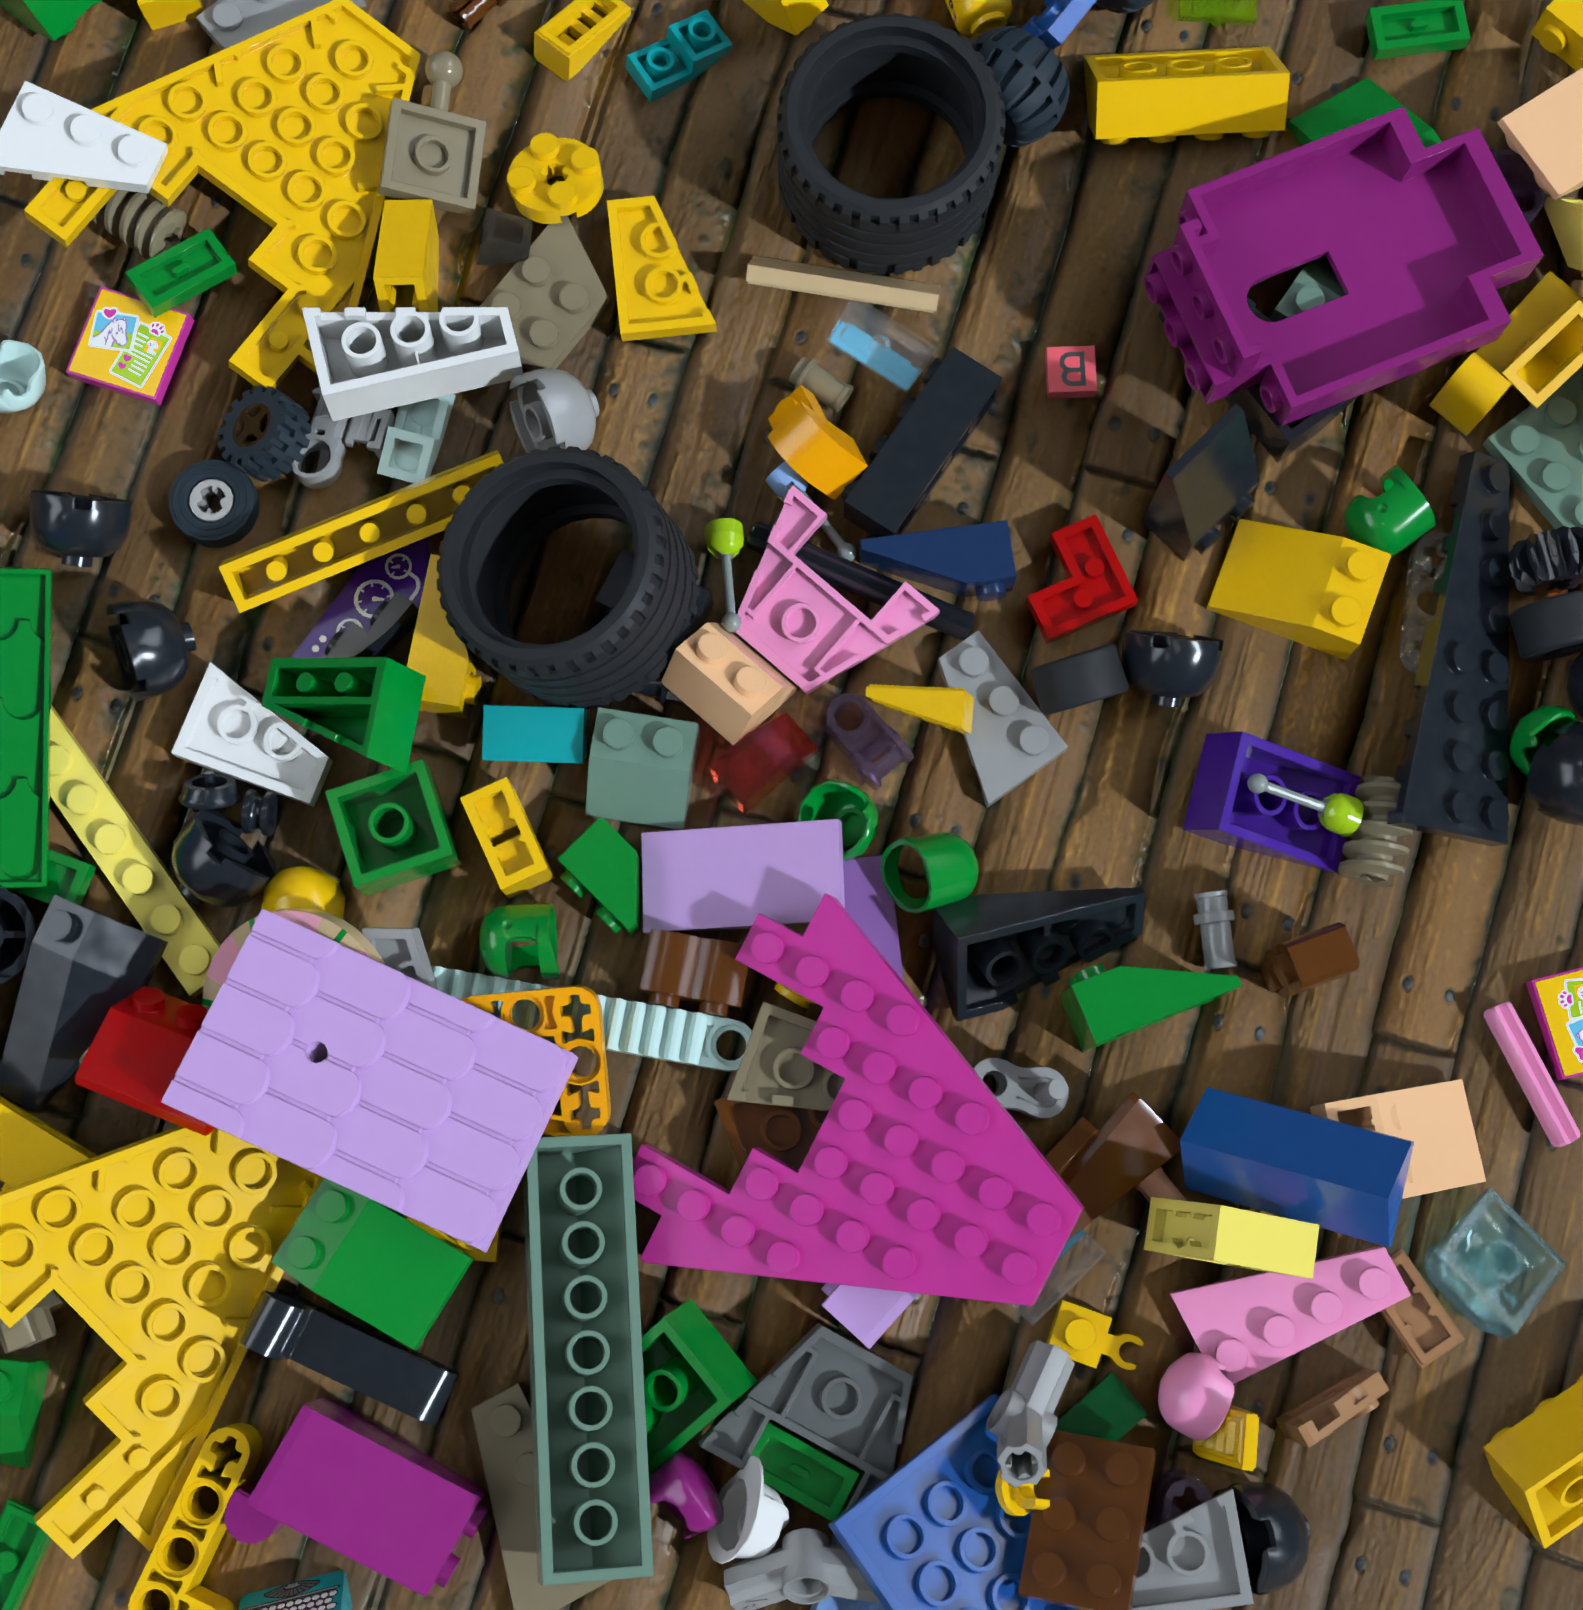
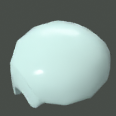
M3 340L0 344V413L9 414L28 409L34 405L44 393L46 386L45 364L42 353L29 343L15 340Z

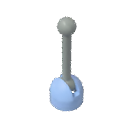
M786 461L778 466L765 480L774 493L785 499L788 490L792 486L796 487L810 499L806 494L808 482L794 471ZM826 519L820 527L838 548L837 555L850 561L854 560L857 554L855 546L851 543H845Z

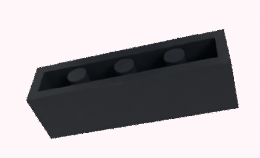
M952 347L944 360L937 357L924 375L922 383L926 384L917 399L909 396L900 408L895 419L899 424L891 436L881 435L869 454V459L872 460V463L863 475L860 474L853 482L845 486L841 495L845 499L844 518L875 538L902 534L998 397L1002 377L955 347Z

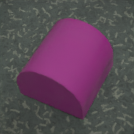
M252 1483L234 1490L225 1509V1524L229 1533L243 1543L260 1542L284 1527V1524L246 1504L256 1487Z

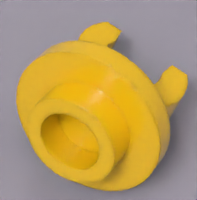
M1001 1468L999 1469L995 1482V1492L1001 1508L1011 1516H1025L1032 1509L1044 1510L1050 1507L1049 1499L1037 1498L1035 1496L1037 1485L1023 1484L1016 1488L1001 1479ZM1048 1468L1043 1478L1050 1477V1470Z

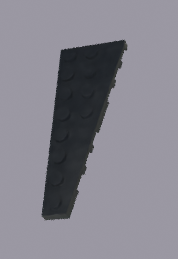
M1473 451L1461 455L1459 458L1450 503L1453 507L1452 516L1455 519L1452 532L1448 536L1443 537L1441 552L1446 554L1447 558L1443 578L1437 579L1434 582L1432 594L1438 597L1434 620L1426 622L1413 685L1417 689L1415 697L1418 702L1415 715H1413L1411 720H1406L1403 736L1410 739L1405 765L1397 766L1394 781L1401 784L1396 810L1388 811L1387 825L1487 846H1499L1508 844L1509 822L1508 725L1510 718L1508 712V676L1510 672V571L1508 567L1510 476L1507 461Z

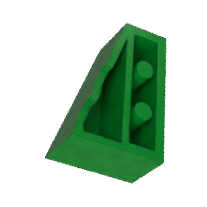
M388 657L271 658L261 706L348 747L367 758L407 774L426 676Z

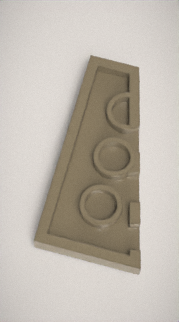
M763 1002L727 1100L829 1111L845 1078L800 1054L817 1021Z
M520 1382L472 1408V1416L514 1610H558L611 1581L604 1580L546 1586L538 1583L531 1401Z

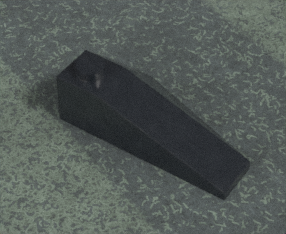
M1141 887L979 894L934 908L933 949L953 1017L958 1022L1004 1010L1019 1002L1017 994L1039 982H1042L1045 987L1060 979L1059 971L1083 959L1084 961L1092 962L1142 935L1145 906L1144 890Z
M54 894L31 943L0 1064V1095L32 1111L40 1112L80 1066L79 1058L91 1046L109 1009L140 988L148 987L168 942L91 907Z

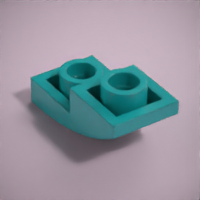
M706 9L668 26L665 39L627 55L625 68L649 102H652L676 90L706 71L729 53L733 44Z

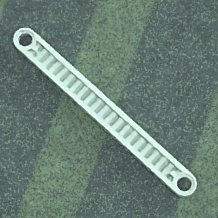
M431 966L438 990L459 1000L477 994L552 988L541 984H531L519 980H509L502 977H492L457 969ZM572 995V1003L565 1005L563 1010L565 1015H573L576 1031L573 1033L565 1032V1040L568 1042L578 1037L594 1039V1030L592 1028L582 1032V1016L591 1012L590 1004H583L580 1002L579 995ZM598 995L602 1006L605 1047L607 1051L725 1072L738 1071L743 1055L736 1060L723 1059L717 1052V1041L722 1034L728 1031H735L744 1037L747 1046L752 1030L745 1023L735 1019L712 1016L700 1012H690L677 1008L673 1009L660 1005H650L638 1001H627L621 998ZM522 999L514 1004L512 1018L517 1026L530 1029L539 1021V1008L534 1002ZM495 1001L498 1011L490 1014L501 1019L503 1002ZM554 1036L541 1037L546 1040L555 1041Z

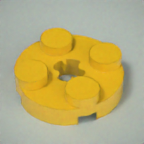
M547 132L540 133L531 139L530 146L524 148L513 159L507 174L510 194L519 212L528 219L543 224L562 223L561 216H568L575 212L577 218L587 214L599 202L604 190L601 164L597 151L578 140L557 138L555 135ZM555 176H563L565 181L556 180V183L553 185H548L547 181Z

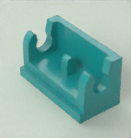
M484 705L482 760L584 764V759H587L589 709Z

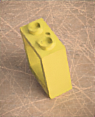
M1151 1197L1144 1250L1238 1268L1313 1279L1319 1225L1224 1205Z

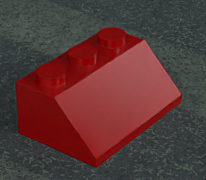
M146 986L140 988L109 1009L75 1075V1084L207 1136L216 1128L161 1103V1100L171 1081L174 1080L175 1073L197 1031H200L201 1024L208 1010L202 1005L191 1004L164 994L163 991L156 988H148Z

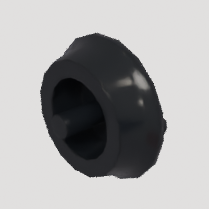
M205 771L204 775L191 777L183 783L182 793L178 800L181 805L192 808V811L198 814L200 810L217 811L221 808L232 806L240 802L243 794L238 789L233 777L214 774L213 771Z

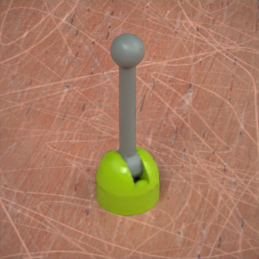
M719 518L706 524L704 528L705 544L708 552L715 558L721 559L726 611L721 621L722 627L727 632H736L741 627V618L735 612L731 559L736 557L743 547L744 530L743 524L736 519Z
M1261 773L1252 774L1248 778L1247 786L1253 793L1259 794L1265 791L1317 810L1320 823L1327 830L1335 834L1348 837L1357 830L1362 821L1363 803L1360 799L1343 793L1331 794L1322 801L1270 783L1266 776Z

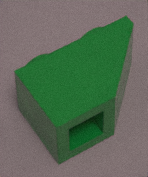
M600 817L557 858L566 870L560 878L578 897L582 898L588 892L601 905L595 913L614 933L617 934L624 928L633 937L640 930V858L637 851L608 822Z

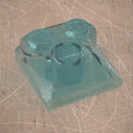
M1491 1187L1478 1197L1442 1241L1432 1245L1427 1250L1424 1259L1427 1276L1433 1285L1477 1329L1492 1333L1503 1339L1513 1336L1519 1331L1567 1265Z

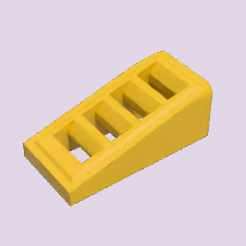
M621 0L572 1L534 32V57L566 82L569 81L631 15V7ZM595 6L607 16L602 18L591 8ZM582 19L584 22H586V23H587L588 25H590L592 28H591V29L588 28L586 25H584L582 22H580V20ZM570 33V34H571L572 36H574L577 40H576V41L573 40V39H572L571 37H569L567 34Z
M877 684L866 686V697L880 706L962 734H971L974 697L963 688Z
M1230 1405L1228 1414L1215 1433L1206 1440H1193L1194 1454L1237 1469L1253 1471L1256 1468L1260 1417H1257V1414Z

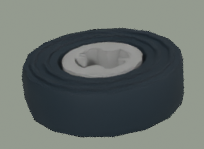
M203 460L189 466L176 478L170 490L169 511L175 526L190 541L207 548L227 547L242 540L252 530L259 516V496L253 481L232 464L223 460ZM212 495L217 496L222 507L216 513H213L208 508L209 503L207 499Z

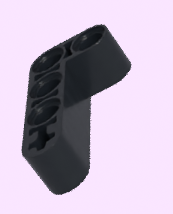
M277 1288L262 1290L238 1340L240 1344L254 1352L276 1360H293L400 1412L430 1424L437 1423L459 1376V1373L454 1369L300 1296Z

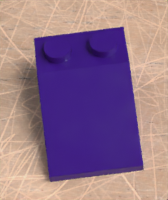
M1243 731L1206 734L1183 830L1221 844L1331 873H1338L1337 870L1341 862L1342 848L1346 837L1327 830L1320 823L1317 810L1265 791L1259 794L1253 793L1249 790L1247 781L1252 774L1261 773L1266 776L1270 783L1322 801L1331 794L1339 793L1356 798L1355 790L1359 785L1361 777Z

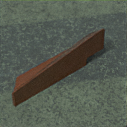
M1134 1092L1127 1097L1100 1131L1082 1116L1045 1156V1159L1084 1206L1068 1240L1181 1150L1180 1139ZM982 1301L985 1304L991 1303V1301Z

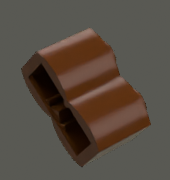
M1337 922L1279 943L1275 948L1267 950L1265 962L1261 963V971L1268 988L1272 992L1277 991L1281 997L1287 998L1357 971L1360 960L1346 926Z
M651 929L639 988L640 993L649 995L648 1003L651 1005L678 1009L680 1001L691 1002L700 1005V1013L729 1018L730 1010L741 1011L748 973V966L735 960L742 944Z

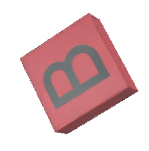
M1095 345L1046 347L1047 399L1095 397L1097 393Z

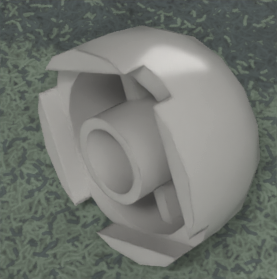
M544 368L532 370L514 377L510 382V389L518 387V399L509 402L510 412L515 430L528 454L535 449L547 450L549 447L560 446L562 449L573 446L579 447L581 450H586L590 446L596 430V417L599 415L597 398L590 389H586L582 382L569 372L559 369Z

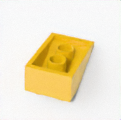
M1239 519L1206 609L1346 660L1361 644L1392 554L1341 536Z

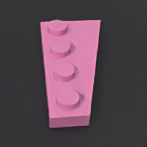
M1382 1245L1315 1260L1313 1279L1263 1272L1170 1292L1201 1354H1208L1224 1364L1225 1370L1220 1369V1371L1233 1384L1411 1296L1390 1255Z

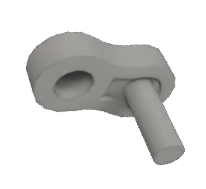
M986 1058L972 1066L982 1080L985 1075H990L996 1080L997 1088L993 1094L1005 1109L1018 1111L1033 1119H1047L1058 1115L1066 1107L1069 1098V1087L1064 1077L1054 1069L1049 1067L1023 1068L1000 1058Z

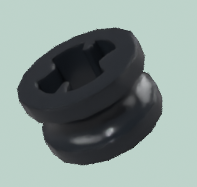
M249 789L246 792L241 811L243 833L252 835L255 830H261L264 836L273 835L277 824L279 807L276 792L267 791L264 796H260L258 791Z

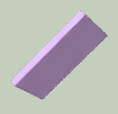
M839 819L641 833L643 933L650 935L651 929L678 933L749 929L752 927L758 913L764 914L785 926L809 925L824 893L837 898L845 908L842 822Z

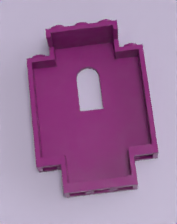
M1403 106L1187 190L1177 216L1179 228L1172 247L1153 254L1144 277V287L1151 303L1154 305L1159 304L1165 317L1164 329L1170 344L1174 348H1180L1186 361L1184 369L1189 385L1194 391H1200L1205 403L1209 404L1260 383V396L1264 407L1269 413H1275L1280 426H1283L1496 341L1512 321L1496 289L1528 277L1544 254L1479 127L1424 148ZM1323 256H1327L1345 293L1342 297L1277 322H1268L1258 318L1252 313L1247 303L1248 291L1259 281Z

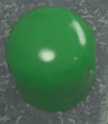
M1394 465L1380 477L1383 494L1375 498L1357 495L1351 500L1344 514L1345 528L1351 540L1392 554L1391 557L1401 552L1435 526V517L1429 503L1412 480L1397 465Z
M937 832L915 838L905 837L898 839L887 847L882 855L880 866L882 882L890 897L900 908L913 913L929 911L968 897L977 883L979 873L978 861L970 844L958 834L949 832ZM906 845L915 849L922 858L924 875L929 886L928 896L911 898L904 892L901 885L898 862L899 855Z
M553 903L501 905L485 915L479 933V949L483 963L493 975L511 978L517 969L540 967L543 979H560V970L557 963V924ZM512 941L537 943L514 948L511 946Z

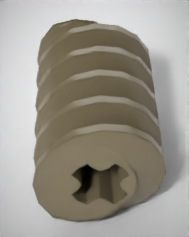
M117 190L94 216L92 221L98 226L106 228L112 236L120 238L128 247L135 248L144 258L150 259L179 244L187 222V216L181 209L172 210V205L167 207L150 193Z
M1366 775L1362 777V781L1365 783L1357 786L1355 796L1362 801L1364 812L1359 827L1349 836L1353 840L1343 845L1342 852L1350 860L1340 862L1337 871L1341 876L1368 885L1391 887L1393 884L1388 881L1390 875L1405 874L1406 868L1392 860L1393 856L1409 854L1410 849L1396 841L1397 837L1412 836L1414 830L1387 825L1388 811L1396 810L1401 784L1394 781L1395 778Z

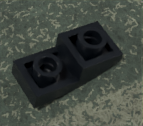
M396 592L389 602H382L374 611L370 620L371 628L368 632L352 621L345 631H338L326 647V657H383L414 627L417 621L418 609L411 600Z

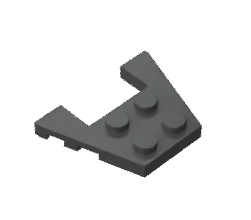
M817 1323L702 1435L698 1444L703 1449L743 1470L768 1421L774 1420L861 1468L859 1476L838 1514L839 1516L893 1473L898 1444L901 1445L913 1376Z

